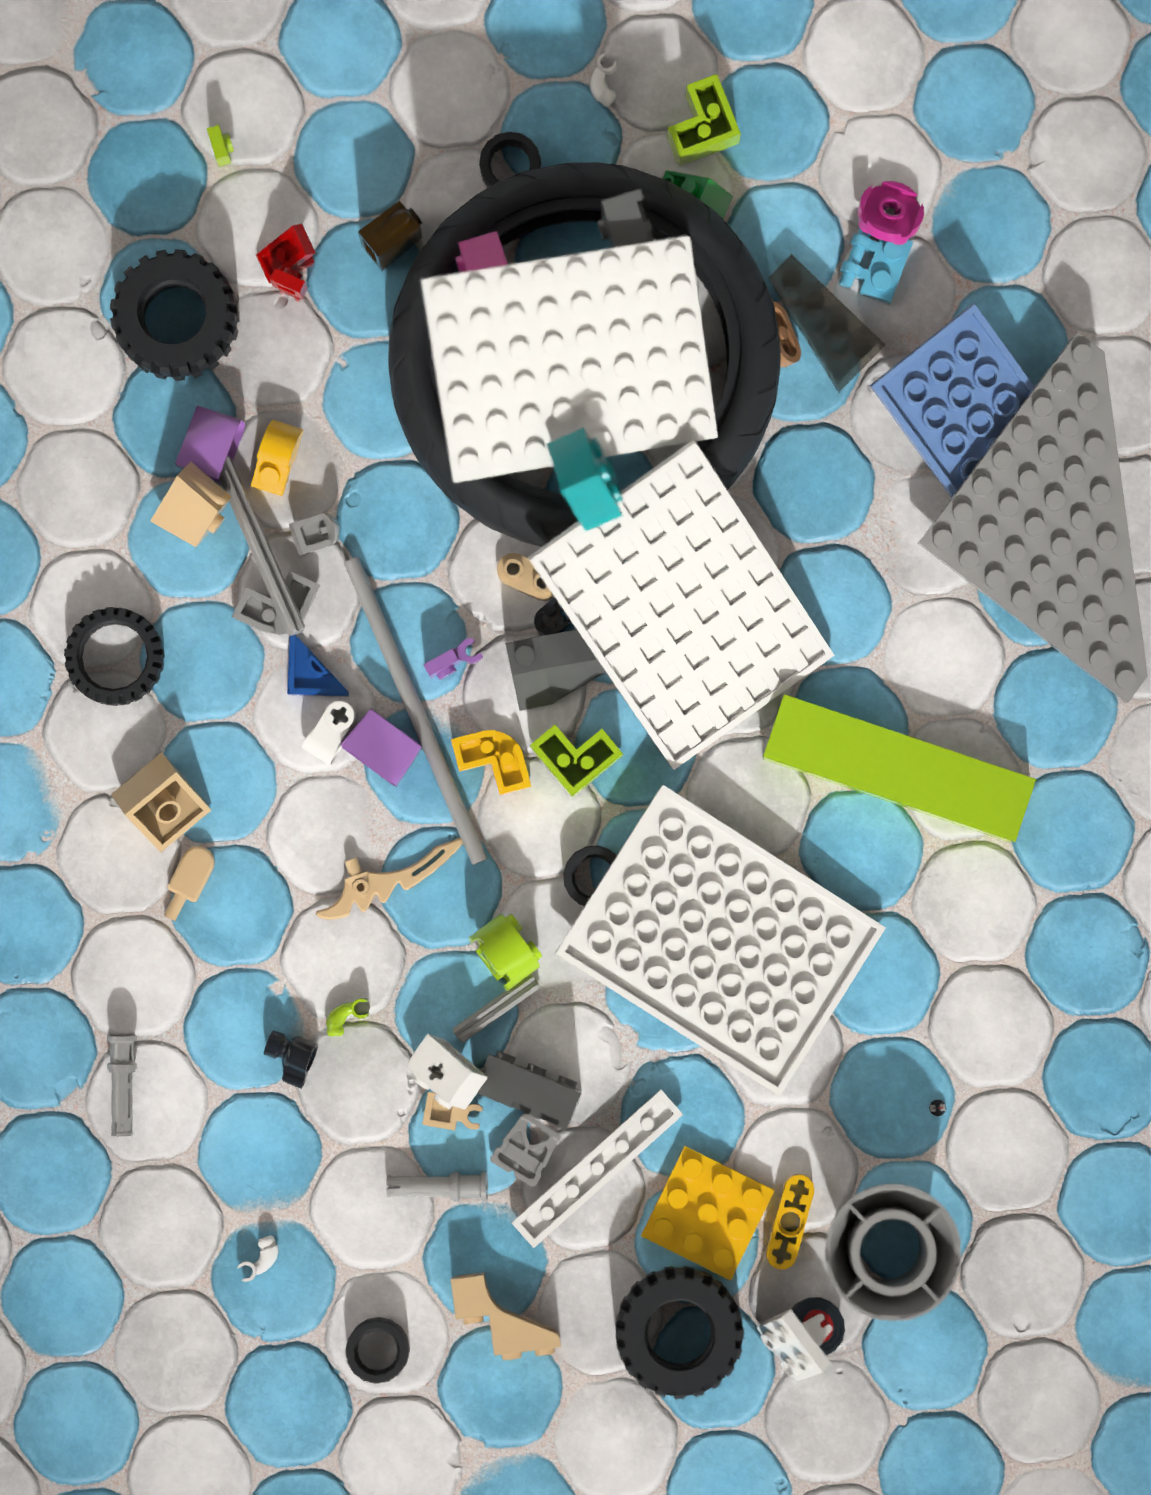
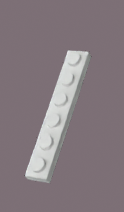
M660 1089L521 1213L512 1224L529 1244L535 1248L675 1123L683 1113Z

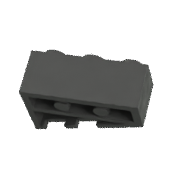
M641 189L601 201L602 219L597 221L602 240L609 239L611 248L654 241L650 220H647L641 203L643 199Z
M499 1050L496 1056L488 1055L482 1070L488 1078L477 1092L478 1094L528 1113L534 1118L543 1119L567 1131L582 1094L581 1090L576 1089L578 1082L559 1075L558 1080L545 1076L546 1069L528 1063L527 1068L514 1064L516 1057Z

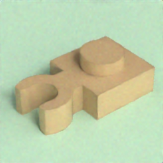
M428 1091L422 1125L455 1131L457 1121H460L469 1129L475 1130L480 1128V1124L472 1123L468 1119V1114L472 1110L482 1111L483 1107L481 1105L470 1104L465 1110L454 1106L448 1109L434 1099L435 1092Z

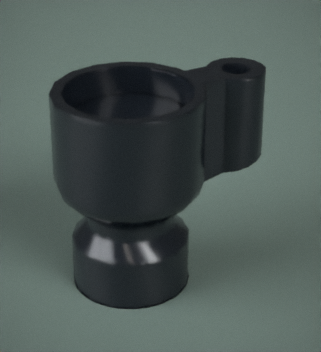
M273 1030L266 1043L264 1055L273 1059L282 1058L284 1062L283 1082L302 1089L315 1059L318 1043L300 1036L289 1040L286 1039L285 1034Z

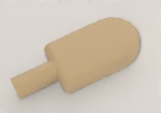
M193 846L182 856L167 886L168 890L175 893L164 913V916L176 921L186 899L196 902L201 895L215 865L214 856L206 847Z

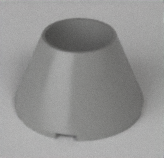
M884 1184L861 1191L840 1208L828 1230L825 1260L834 1287L851 1307L874 1319L905 1321L920 1317L933 1310L952 1290L960 1270L961 1241L952 1217L944 1206L931 1195L907 1185ZM885 1219H901L911 1223L919 1239V1253L916 1262L908 1272L894 1279H879L869 1275L863 1269L860 1261V1245L865 1233L874 1224Z

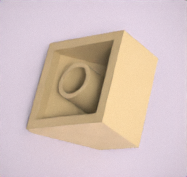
M162 752L111 794L124 815L160 852L165 850L211 811L206 802Z

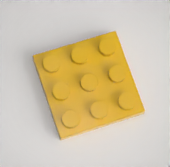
M684 1145L641 1236L731 1281L775 1190Z

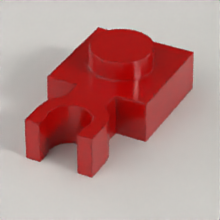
M285 267L284 271L275 268L270 277L272 286L280 289V294H287L300 302V299L303 300L308 289L306 282L302 280L303 275Z

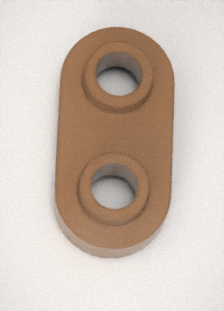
M773 302L780 338V366L788 367L800 360L801 348L786 310L779 303Z

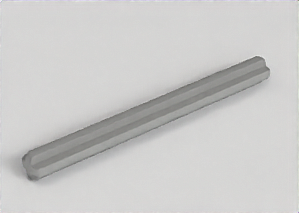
M227 456L219 480L223 489L231 496L229 500L286 633L289 636L297 635L305 629L304 622L232 458Z

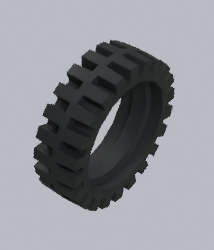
M106 607V609H98L92 611L93 613L90 615H85L81 618L82 621L79 624H75L72 628L73 632L70 636L68 635L67 647L64 649L65 667L70 680L76 688L89 699L110 706L127 705L142 699L145 694H149L153 690V686L160 679L165 658L163 643L152 624L136 612L120 607ZM116 624L127 626L138 633L145 644L147 658L145 668L137 680L126 687L111 689L101 687L91 680L85 671L82 657L85 644L94 632L102 627Z

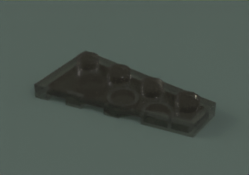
M792 254L769 276L768 281L836 390L840 393L885 347V344Z

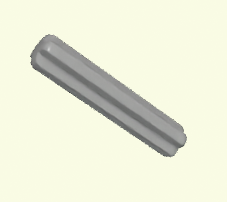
M530 974L510 990L504 991L455 1026L453 1033L460 1042H465L537 991L540 987L539 983Z

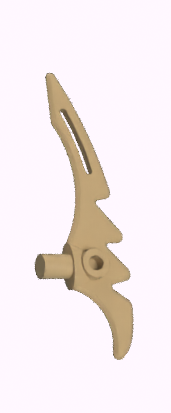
M461 837L434 847L424 858L401 870L391 872L366 871L362 873L357 857L345 861L350 877L345 879L341 897L332 906L317 910L316 915L326 920L346 917L350 914L354 902L362 912H365L375 895H378L380 902L385 903L397 883H400L404 890H408L443 865L462 846ZM441 850L445 851L440 858L416 876L412 875L414 871L430 861Z

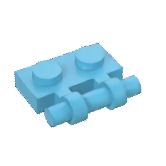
M859 228L858 233L852 237L850 244L853 247L848 260L843 261L841 266L842 276L839 285L851 288L854 278L864 281L859 294L890 305L913 241L908 240L903 245H896L893 242L883 240L876 242L870 239L871 234L864 233ZM865 251L874 254L869 269L859 266Z

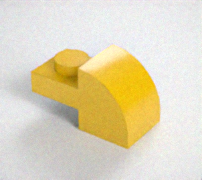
M272 420L269 423L256 457L258 461L251 483L252 487L280 496L285 493L292 464L296 460L304 429L276 420Z

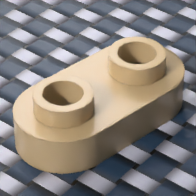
M510 553L500 559L497 565V574L504 585L541 601L550 600L554 597L548 587L545 589L538 587L537 581L541 577L527 557L517 553ZM510 564H517L520 568L519 573L510 575L507 572L508 566Z

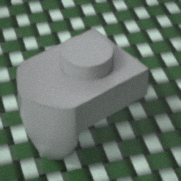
M327 513L289 524L299 556L335 544L340 534V524L332 515Z

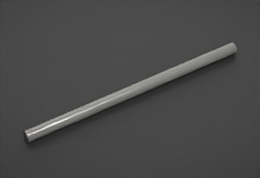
M352 558L344 562L345 568L472 865L486 860L487 856L360 558Z

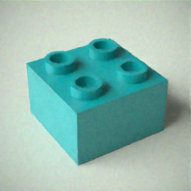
M583 427L547 443L561 492L585 532L623 516L619 502L624 499L616 481L612 483L611 480L616 477L615 471L608 458L602 460L601 457L604 456V453L596 437L590 439Z

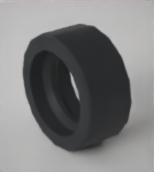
M508 131L497 134L487 141L481 151L479 161L482 180L487 187L500 181L492 172L491 162L495 153L503 147L513 146L523 150L529 159V170L541 168L539 150L530 138L521 133Z
M598 845L586 846L574 852L567 861L563 872L564 886L569 896L582 906H585L591 897L581 892L575 883V872L582 861L597 857L604 859L611 865L617 855L610 849Z
M382 1317L370 1318L357 1325L349 1336L345 1349L347 1364L352 1372L363 1381L375 1384L388 1382L398 1376L407 1364L410 1352L409 1340L402 1327L393 1320ZM380 1330L387 1332L397 1344L398 1352L396 1359L386 1369H370L359 1358V1342L364 1335L371 1331Z

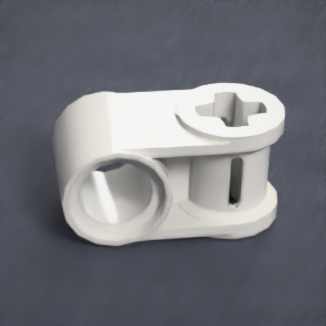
M343 701L331 703L307 736L302 749L326 764L332 765L342 750L340 744L356 725L357 712L355 708ZM346 708L345 715L349 717L346 723L339 722L337 725V717L334 716V712L336 710L343 711Z

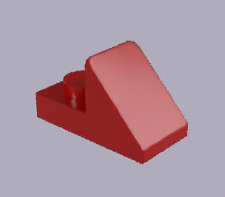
M301 223L292 225L258 252L256 257L268 283L271 284L270 277L275 268L284 271L285 267L299 272L314 264L312 255L316 252Z

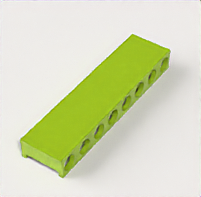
M785 694L783 695L763 755V760L1009 843L1016 842L1036 782L1035 778Z

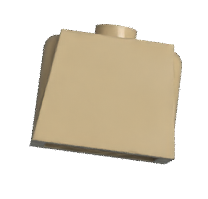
M190 462L177 475L150 522L197 547L209 532L214 534L225 519L221 513L231 496L194 463Z

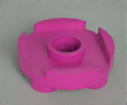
M884 181L881 186H875L874 188L870 186L863 192L858 205L859 228L864 233L871 234L877 239L893 242L896 245H903L918 232L924 218L923 204L920 206L916 200L917 194L913 189L902 183ZM889 208L895 209L894 214L898 215H889L885 211H887Z

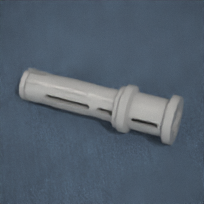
M108 1035L110 1063L107 1064V1069H109V1073H112L111 1136H132V1073L137 1069V1063L134 1062V1042L137 1041V1035Z
M454 1171L450 1173V1177L387 1175L386 1185H400V1187H388L386 1189L387 1197L450 1196V1200L459 1201L460 1198H480L482 1202H487L488 1200L487 1171H482L480 1175H460L459 1171Z

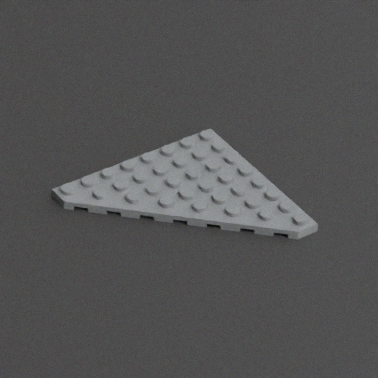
M1076 332L917 544L1109 691L1128 703L1148 677L1106 360L1102 349L1080 332Z

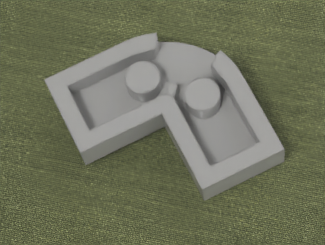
M289 571L285 581L304 621L320 585ZM245 587L232 618L268 634H285L286 630L272 599Z

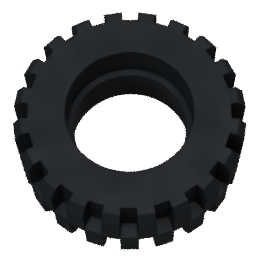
M175 249L173 254H168L166 250L156 251V257L149 259L145 255L138 259L140 265L135 269L129 266L124 272L126 276L124 281L117 282L114 288L116 297L111 299L110 310L113 313V317L110 318L111 326L121 348L140 369L146 373L151 372L157 378L164 380L167 377H173L175 381H185V376L190 375L195 379L203 376V370L209 367L211 370L215 369L220 365L218 360L222 356L227 357L232 350L230 344L232 340L236 341L239 332L237 329V322H240V312L237 308L238 302L226 277L222 275L219 268L212 262L208 263L205 261L203 256L196 253L191 256L185 250ZM173 287L189 288L201 297L205 305L206 318L201 329L191 339L182 343L165 344L159 342L149 333L146 327L145 313L148 305L157 294Z
M674 1266L664 1267V1270L650 1272L640 1282L637 1281L631 1287L630 1292L627 1296H624L620 1304V1310L616 1318L615 1335L620 1359H622L627 1372L638 1381L639 1385L645 1389L653 1390L656 1395L662 1397L668 1395L674 1396L675 1399H685V1396L694 1395L698 1397L704 1395V1391L710 1388L714 1390L721 1385V1381L726 1376H730L735 1369L734 1365L737 1359H740L744 1329L739 1308L733 1296L720 1281L714 1279L707 1272L695 1270L693 1267L674 1268ZM676 1300L688 1301L697 1305L706 1314L711 1326V1337L705 1351L695 1360L680 1364L671 1363L659 1357L649 1343L647 1332L649 1321L654 1312L662 1305Z

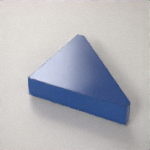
M296 635L289 636L287 694L349 697V691Z

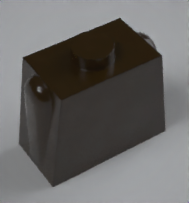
M399 201L358 231L361 246L379 269L383 271L422 239L420 227L422 221L412 208L407 210Z

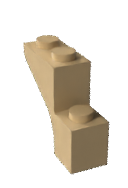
M485 1272L451 1277L456 1320L463 1319L464 1324L483 1322V1316L489 1315L494 1356L502 1355V1360L521 1358V1352L535 1351V1356L554 1354L555 1348L561 1347L560 1334L556 1329L508 1311L498 1305L487 1287Z

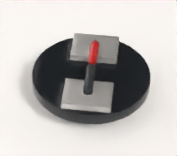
M934 1100L930 1103L929 1110L934 1116H941L946 1111V1105L941 1100Z

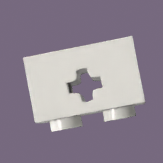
M431 1034L426 1035L405 1065L415 1074L412 1079L421 1087L427 1090L430 1088L436 1093L434 1099L448 1109L454 1106L465 1110L488 1078L449 1042Z

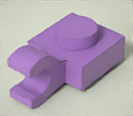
M467 638L458 647L450 649L423 664L430 678L432 679L437 676L439 680L450 676L457 671L454 666L461 661L469 664L481 661L483 658L481 653L473 657L466 654V648L475 643L474 639Z

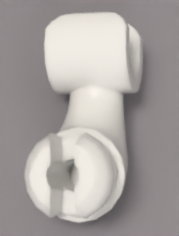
M603 53L597 59V67L592 74L590 86L592 96L597 103L600 102L605 107H609L616 98V93L608 88L605 83V75H611L615 72L616 60L610 68H603L601 62L606 56Z
M272 1235L259 1239L258 1245L261 1251L259 1252L260 1255L257 1262L244 1261L237 1267L241 1268L244 1265H248L253 1269L252 1276L244 1278L242 1281L248 1282L253 1280L256 1275L267 1271L276 1261L279 1250Z

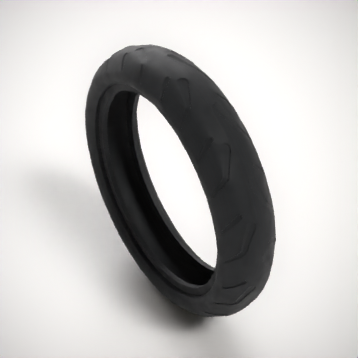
M572 162L536 168L501 180L476 194L446 218L423 246L406 276L393 311L388 349L391 392L398 420L416 459L443 493L473 518L494 531L543 547L579 521L563 493L537 488L520 481L510 474L456 483L452 481L421 279L459 273L455 257L461 256L459 242L497 231L501 246L503 247L522 235L547 226L568 222H597L602 219L601 201L641 189L643 196L641 203L647 220H650L652 226L651 233L654 240L690 236L695 274L709 293L720 317L726 344L727 373L722 399L715 413L718 438L697 441L696 444L726 490L734 484L758 450L776 403L781 365L777 317L772 297L748 249L725 220L696 196L670 181L627 166L599 162Z

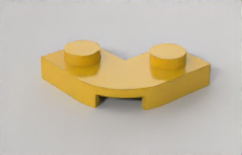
M485 730L451 739L459 772L492 764L499 795L532 787L522 750L519 744L509 735L496 730Z

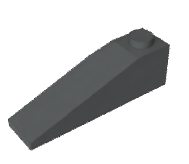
M577 630L505 643L519 711L552 705L564 696L606 673Z

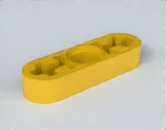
M803 1174L791 1175L785 1181L767 1245V1260L771 1266L779 1270L790 1268L796 1261L814 1196V1184ZM799 1180H803L804 1187L808 1189L807 1194H801L798 1201L799 1205H805L803 1211L794 1206H784L786 1200L793 1203L795 1195L790 1190L791 1184L797 1185ZM787 1212H794L799 1216L800 1224L794 1231H786L781 1226V1218ZM777 1232L786 1237H796L794 1244L787 1241L786 1251L791 1255L789 1259L784 1258L782 1263H778L777 1257L772 1254L773 1249H780L782 1238L775 1239Z

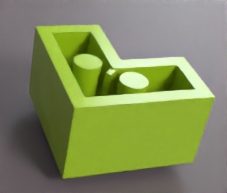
M717 74L686 85L685 97L693 118L672 125L667 129V139L678 167L739 144L741 132Z
M553 725L529 745L531 750L571 798H574L623 757L621 750L603 729L599 730L577 750L556 725Z

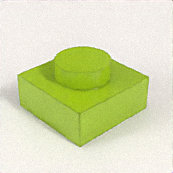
M219 125L206 128L219 167L231 164L229 153L235 151L229 133L223 134Z

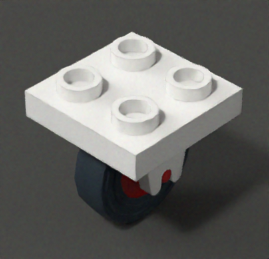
M821 1297L806 1298L796 1303L791 1310L766 1319L756 1327L761 1333V1340L764 1345L776 1353L782 1361L781 1366L787 1375L795 1378L796 1381L823 1373L830 1367L832 1363L826 1356L836 1351L842 1343L845 1334L844 1318L841 1312L831 1301Z

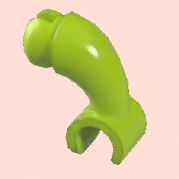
M360 998L354 1002L343 1003L335 1007L326 1019L327 1035L329 1037L342 1036L344 1034L343 1024H345L346 1018L351 1014L361 1019L368 1017L369 1013L360 1014L357 1011V1004L359 1002H369V1000Z

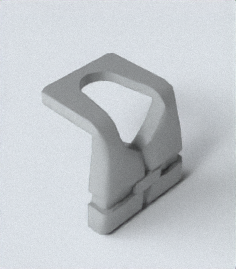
M523 1113L515 1126L502 1140L504 1143L501 1147L496 1148L490 1160L507 1172L514 1171L516 1178L531 1187H535L542 1176L541 1171L543 1167L546 1168L555 1146L561 1139V1135L530 1115ZM530 1123L537 1126L550 1137L541 1143L530 1145L526 1133L527 1124Z

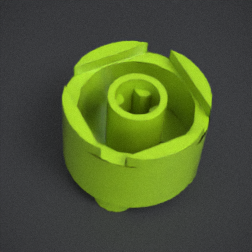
M499 914L470 935L468 939L471 944L477 940L480 945L475 950L497 981L503 977L508 982L503 986L508 991L540 968L538 960L543 956L532 941L526 943L519 933L523 929L512 914L507 917Z

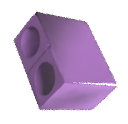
M197 406L175 465L183 470L192 462L215 483L222 486L219 480L220 473L227 456L231 457L232 461L234 460L245 430L244 421Z
M372 709L366 713L340 744L349 754L395 787H397L422 750V746Z

